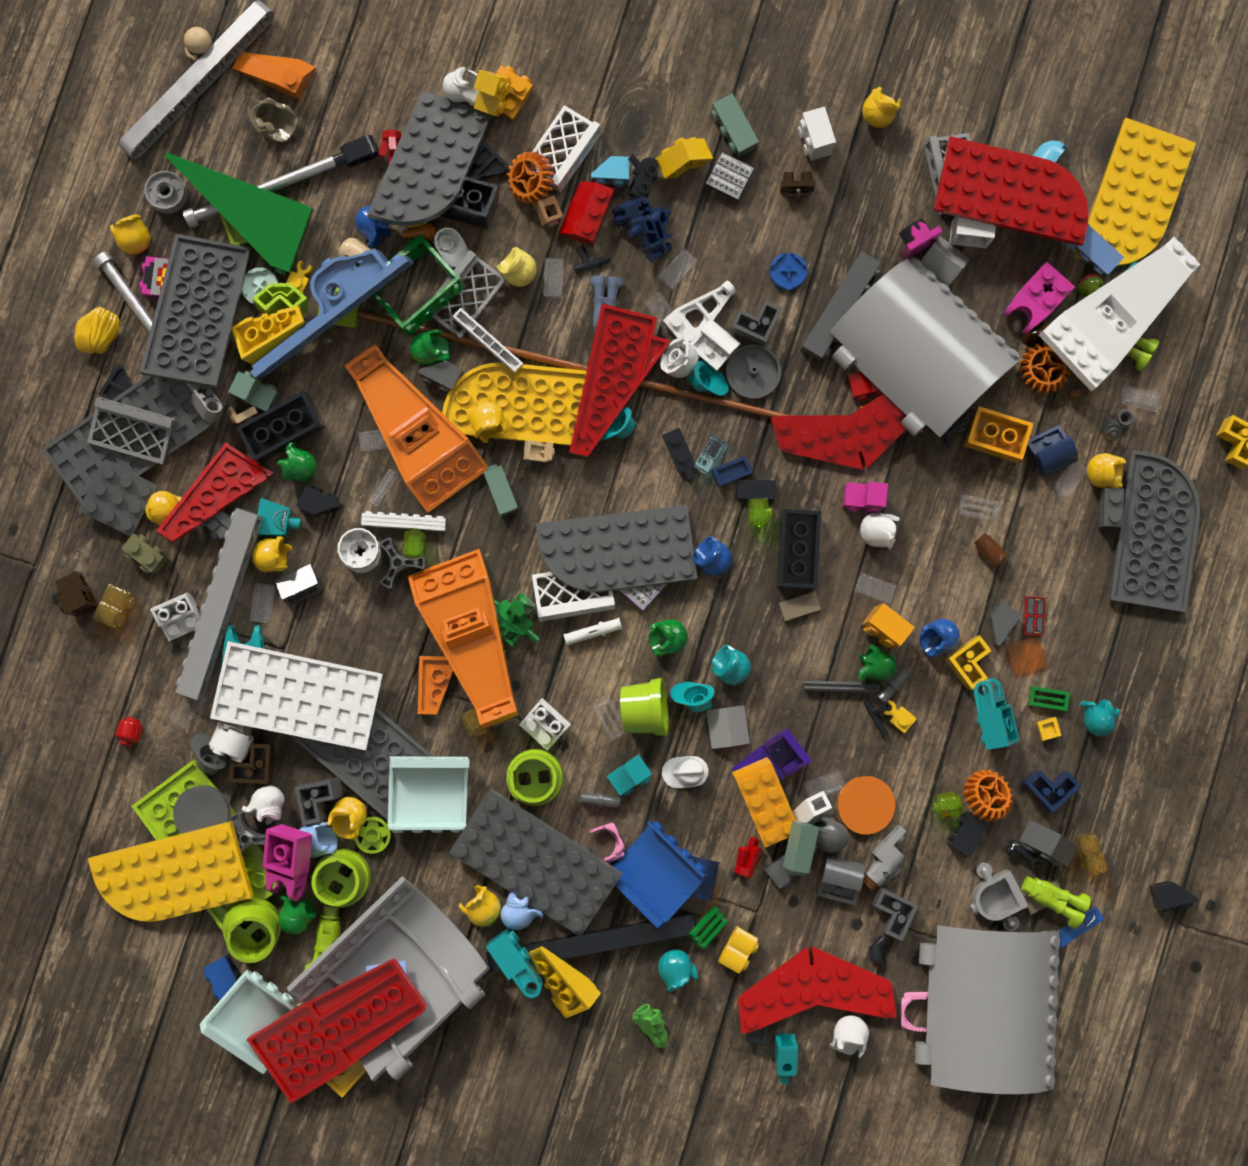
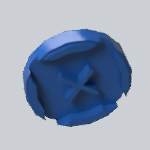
M782 253L775 257L771 263L770 279L781 290H795L806 279V263L802 257L795 253Z

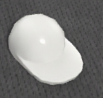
M452 228L440 229L435 234L433 241L435 250L449 266L457 267L468 253V248L462 237Z

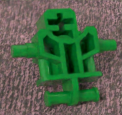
M519 593L511 603L507 600L499 602L494 599L501 637L514 648L522 636H526L535 644L541 639L531 629L533 622L528 619L536 609V605L525 594Z

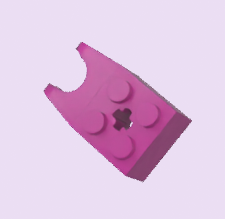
M1046 262L1016 294L1003 315L1007 317L1014 311H1023L1028 317V323L1023 330V333L1026 335L1049 316L1075 286Z
M283 824L266 829L263 867L266 872V889L269 893L279 892L284 883L290 900L297 901L302 897L309 872L313 834ZM298 887V891H297L296 895L294 896V894H295V889Z

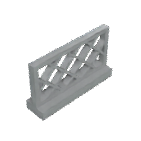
M969 133L951 135L952 137L971 141ZM930 136L923 143L935 198L945 152L940 149L939 143L945 142L947 144L950 136L938 138L937 136Z
M471 250L458 264L454 272L462 281L472 279L473 289L462 290L460 293L461 304L451 305L449 301L448 306L439 309L432 317L460 339L467 331L463 328L459 333L454 329L453 321L455 320L452 318L451 309L462 307L465 311L464 307L475 305L476 312L471 317L476 320L506 282V279L500 273L478 258ZM477 263L484 267L485 274H473V268ZM450 276L440 287L437 293L452 281V278ZM496 276L500 281L496 286H488L487 277ZM485 278L486 287L475 288L474 279ZM487 290L488 297L484 301H477L476 292ZM474 292L475 302L464 303L463 294ZM449 309L450 319H441L437 315L441 310Z
M102 397L96 399L94 405L96 408L87 443L164 464L172 429L176 423L175 418ZM100 411L106 412L111 420L102 424L99 419ZM121 417L126 418L130 426L121 430L116 422ZM113 422L118 432L109 436L104 426ZM140 422L144 423L149 430L141 436L135 427ZM132 428L137 438L128 442L123 432ZM158 428L167 430L165 438L160 441L154 433ZM101 429L107 439L103 441L94 440L95 431ZM151 433L156 443L147 447L142 437ZM120 434L125 444L121 447L115 446L111 438ZM139 439L144 450L135 452L130 444ZM158 445L161 450L160 458L153 457L149 449Z

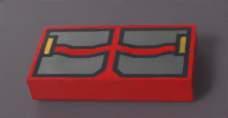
M1025 596L1023 635L1044 636L1045 597Z

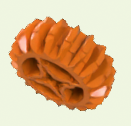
M523 152V155H517V159L512 160L513 166H508L511 170L510 173L506 174L510 177L506 182L511 184L508 190L513 191L512 196L516 197L519 202L535 204L537 201L549 196L548 190H553L550 186L551 183L555 182L551 179L555 174L550 171L553 166L548 164L549 160L536 152Z
M1043 342L1041 346L1035 344L1034 348L1030 347L1027 350L1028 353L1023 354L1024 359L1020 361L1023 367H1020L1019 371L1024 372L1021 375V379H1027L1024 384H1032L1030 390L1037 387V393L1044 390V393L1048 394L1050 390L1055 392L1057 388L1061 389L1063 387V383L1068 382L1067 377L1071 375V372L1068 371L1070 368L1049 346L1047 347L1046 342ZM1041 354L1039 364L1032 366L1033 358ZM1050 356L1054 358L1057 363L1053 362L1050 359ZM1046 365V367H1048L1049 370H1043L1042 366ZM1059 370L1057 379L1050 382L1051 373ZM1034 373L1038 374V375L1040 376L1041 380H1039V379L1034 375Z
M984 769L967 778L966 784L963 786L965 791L962 794L966 797L964 802L969 804L968 809L973 810V815L978 814L979 820L985 819L986 822H996L1006 817L1014 805L1011 800L1015 797L1010 794L1013 789L1008 788L1009 782L1003 780L1004 776L998 777V772L992 773L991 769L986 771ZM985 783L986 786H980L979 784ZM991 805H996L998 807L997 809L991 808Z

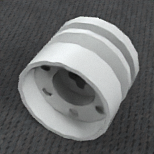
M354 528L347 531L341 536L338 543L340 559L351 571L356 573L372 571L381 560L382 550L379 542L370 531L363 528ZM359 549H363V551H365L363 552V556H359V554H357L360 551Z

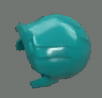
M724 645L713 657L710 669L724 683L737 685L749 677L751 663L744 653L732 648L730 645Z
M1101 700L1098 706L1094 702H1080L1079 706H1084L1083 721L1089 733L1097 737H1104L1114 731L1115 721L1119 717L1120 710L1113 708L1109 700Z
M671 950L660 958L658 964L659 975L665 982L669 993L684 987L689 981V975L694 980L698 979L697 968L685 952Z

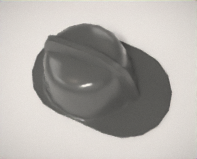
M199 733L194 735L191 740L192 749L196 754V765L201 771L208 773L209 776H213L219 769L227 767L229 759L226 754L221 756L210 749L209 743L212 736Z

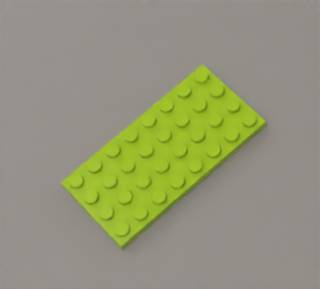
M194 759L131 807L153 837L159 840L181 834L175 825L173 811L178 797L184 791L199 785L218 788L208 774L197 767L196 759ZM230 806L232 816L233 814H236V812ZM255 844L246 850L243 860L254 894L253 897L266 900L273 894L269 893L266 889V872L263 867L264 851L259 844ZM236 902L207 909L221 930L223 918L227 910Z

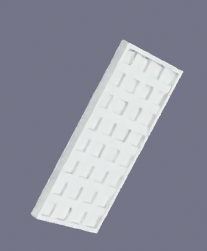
M228 641L210 718L366 750L383 674Z

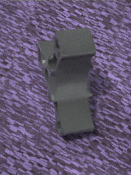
M387 538L379 544L385 549L390 558L388 573L380 580L383 586L394 589L397 576L406 569H426V558L424 556L412 559L402 557L396 551L393 539Z
M243 811L229 817L228 821H233L242 856L252 845H265L266 834L253 831L247 824Z

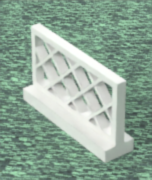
M565 105L532 151L541 154L542 146L551 144L552 152L542 155L544 158L553 156L554 164L552 166L555 168L556 174L552 178L555 182L551 183V185L560 193L603 133L600 124L595 121L591 122ZM565 113L572 116V122L562 123ZM584 123L589 126L586 131L578 133L576 125ZM574 126L576 134L565 136L563 128ZM561 129L562 137L552 139L551 133L554 130ZM576 138L577 144L574 147L567 148L566 140ZM564 141L565 149L554 151L553 143ZM566 153V160L557 163L555 155Z
M551 572L532 575L540 622L615 609L612 591H608L609 596L600 597L596 592H589L591 595L588 599L581 600L577 597L580 590L572 594L566 589L567 585L562 587L555 582L557 578ZM545 578L550 583L543 590L537 585V579ZM552 584L561 589L556 597L547 593ZM563 591L572 597L568 603H562L558 600ZM544 595L553 600L549 606L541 607L540 600Z

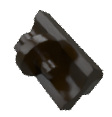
M811 171L801 172V181H794L793 172H784L780 184V192H788V198H795V202L800 203L801 197H807V192H814L816 181L813 180Z

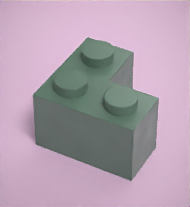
M238 371L228 391L237 400L252 407L254 406L263 412L274 407L280 397L275 386L266 383V385L259 383L260 380L247 371L244 374Z

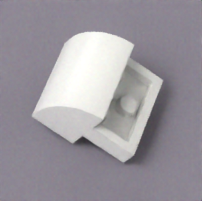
M712 319L690 343L696 349L698 357L716 372L741 345Z
M188 592L151 608L158 626L162 627L168 641L194 631V627L201 617L195 600Z
M542 698L519 725L548 751L571 724Z

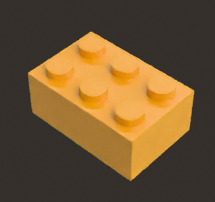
M978 406L973 411L963 446L1019 463L1023 460L1034 423Z
M884 603L875 606L861 624L864 627L863 631L871 637L874 635L880 639L878 643L885 648L901 646L915 628Z

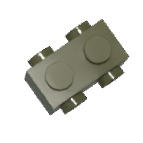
M133 533L121 548L126 552L124 556L132 562L135 560L141 564L139 567L146 573L158 574L169 560L164 555L165 551L158 546L153 547L149 544L150 540L143 534L139 536Z

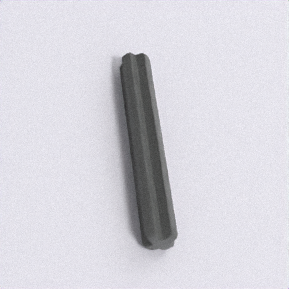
M804 681L803 686L805 691L880 692V683L865 682L863 684L861 682Z

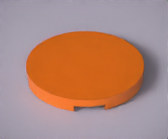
M862 776L853 778L843 786L838 795V815L841 821L856 833H877L884 829L893 818L895 812L893 792L886 783L876 777Z

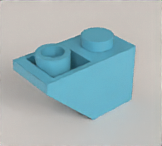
M610 156L591 173V182H597L604 186L606 184H613L616 187L629 185V157Z

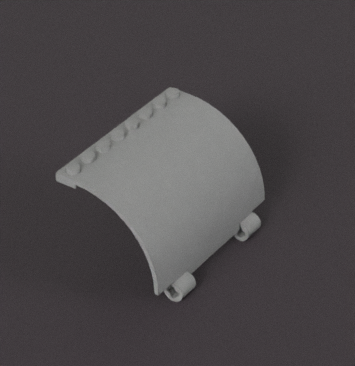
M913 256L896 265L859 298L830 331L843 344L833 354L832 359L845 371L854 364L907 415L900 424L914 437L926 425L941 437L984 392L1022 360L1016 350L1007 346L1001 336L996 335L987 323L982 322L973 310L968 309L963 304L962 299L954 296L947 285L939 282L935 274L927 270L922 265V262Z
M403 876L287 987L290 994L301 1002H307L365 973L366 966L383 964L391 959L406 961L408 976L427 1003V1008L422 1014L359 1059L372 1081H375L385 1070L398 1081L413 1066L407 1058L410 1053L462 1003L467 1008L472 1009L485 996L484 991L476 982L490 969L478 951L455 924L426 895Z
M937 925V944L920 943L919 963L929 965L926 1041L915 1042V1063L932 1065L931 1085L992 1094H1031L1054 1090L1055 1046L1057 1043V986L1059 984L1058 966L1060 962L1058 957L1060 946L1059 931L1002 932Z

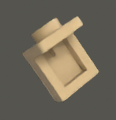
M233 406L228 407L231 411L229 413L230 419L234 424L237 423L238 425L260 414L254 406L238 414Z
M526 440L523 460L543 463L552 461L555 453L553 442L544 443Z

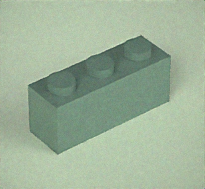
M733 93L712 104L711 116L715 122L718 121L721 135L729 141L728 147L731 153H735L737 158H740L757 149L759 141Z

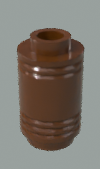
M985 533L974 542L975 548L979 550L992 567L995 565L1000 567L1007 561L1005 558L1007 556L1006 552L990 534L987 535Z

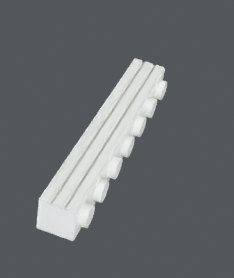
M462 308L453 315V319L513 373L516 374L521 369L523 363Z
M371 511L362 513L361 525L368 527L446 532L447 520L443 516L432 518L431 515L420 517L417 514H413V516H408V514H401L400 516L396 515V513L385 515L384 512L373 514Z

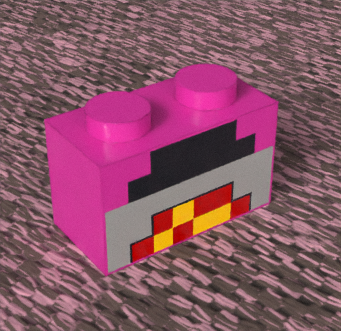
M146 256V260L142 264L143 281H140L139 286L140 292L144 297L159 299L169 259Z

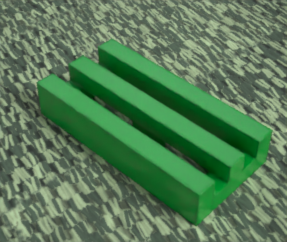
M1030 686L1028 705L1067 711L1070 692ZM1035 691L1064 695L1065 697L1060 699L1036 695ZM1034 698L1064 704L1062 707L1034 702Z
M712 907L688 934L700 949H704L728 922L726 918H723L724 915L719 913L717 907ZM715 915L716 917L710 922L709 925H707V926L704 928V930L702 931V933L697 937L696 935L700 932V930H701V929L708 923V921Z

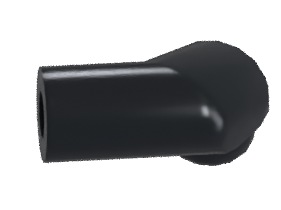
M882 935L869 947L870 960L877 966L883 963L881 949L888 943Z

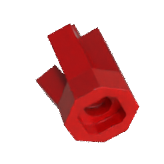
M397 130L382 131V142L378 157L385 159L388 149V166L401 139V132Z
M750 837L747 848L745 846L738 848L737 862L734 868V872L752 878L755 867L761 859V849L758 846L760 841L757 837Z

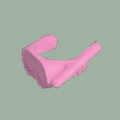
M613 823L590 830V833L599 829L607 830L615 839V849L610 856L603 859L604 861L610 863L624 857L623 851L625 847Z
M928 992L904 993L901 1003L902 1029L916 1030L917 1032L927 1031L926 1028L912 1025L906 1018L905 1010L911 1000L927 999Z

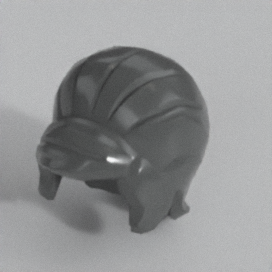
M821 816L823 823L818 826L816 846L826 853L841 851L848 842L847 828L837 822L834 817Z

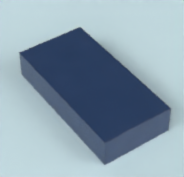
M746 455L710 470L718 488L753 473Z

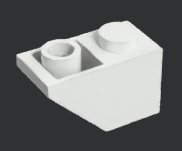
M824 791L807 798L792 811L796 821L812 825L821 821V816L835 814Z

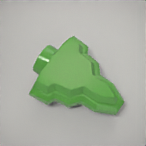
M644 1004L633 1013L632 1020L640 1027L643 1033L649 1036L657 1048H667L669 1046L668 1034L664 1028L661 1011L652 1009L649 1004Z

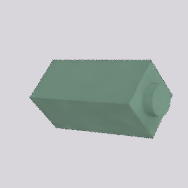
M495 464L487 467V471L483 473L500 516L503 517L518 511V506L502 466Z
M792 821L783 867L789 869L790 874L801 876V873L809 874L819 827L810 823Z

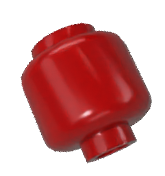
M126 717L119 721L115 737L120 740L119 744L131 747L132 744L140 742L144 730L140 720Z

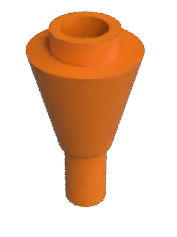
M430 223L414 230L402 231V238H416L421 234L426 241L433 242L437 228Z

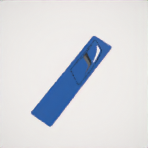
M1097 907L1085 913V918L1077 929L1066 925L1059 930V949L1104 920Z

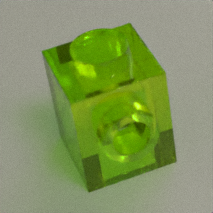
M768 498L748 499V524H753V527L765 526L764 523H768L769 518H772V507H768Z

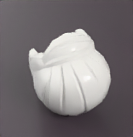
M461 67L447 74L442 84L445 96L453 102H468L471 106H474L478 90L473 89L477 73Z
M870 513L861 523L860 534L862 539L870 546L888 547V549H891L895 542L896 525L892 521H899V517L892 514Z
M263 786L255 791L248 807L243 806L242 810L244 813L255 816L259 822H262L263 818L266 817V824H271L274 820L281 819L284 795L275 786Z
M856 1016L841 1018L835 1025L833 1042L830 1044V1047L848 1055H852L859 1050L858 1057L861 1058L866 1050V1043L869 1037L868 1026L862 1019Z

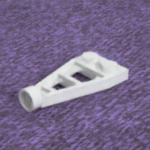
M726 281L721 287L676 308L662 322L676 339L682 338L691 343L700 333L701 329L711 319H715L727 300L737 291L729 281ZM709 298H713L717 302L716 308L711 313H708L702 306V303ZM694 309L699 310L703 314V321L697 328H694L685 318L686 313Z

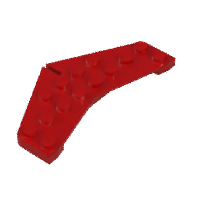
M882 394L850 415H779L771 418L778 446L783 452L863 470L858 452H862L865 467L868 468L906 430L900 423L907 415L885 394Z
M807 946L740 994L737 1000L741 1033L756 1031L816 1005L883 1018L896 1017L893 987L889 980L811 946L813 965H810Z

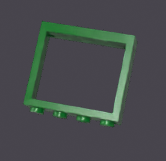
M421 234L398 254L400 256H408L414 262L427 251L452 278V281L405 322L379 294L388 284L373 294L375 299L408 336L416 332L424 322L430 320L439 309L445 307L455 295L460 294L463 288L466 287L461 278Z

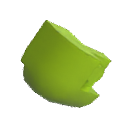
M288 282L287 284L271 283L252 298L261 315L266 313L273 314L277 313L278 310L299 306L304 317L309 308L307 297Z

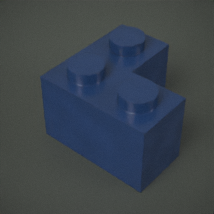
M1034 770L1021 782L1045 810L1052 813L1082 787L1066 771H1062L1050 781L1041 770Z

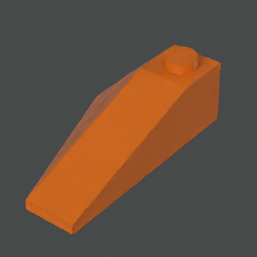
M242 52L232 69L300 101L316 67L299 59Z

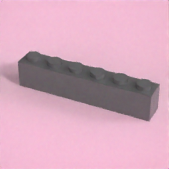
M863 251L860 252L803 344L801 351L819 362L822 357L827 358L832 350L829 347L832 341L836 343L838 340L830 333L831 329L858 301L861 294L869 290L871 285L868 283L871 278L876 279L880 272L878 267L881 262Z

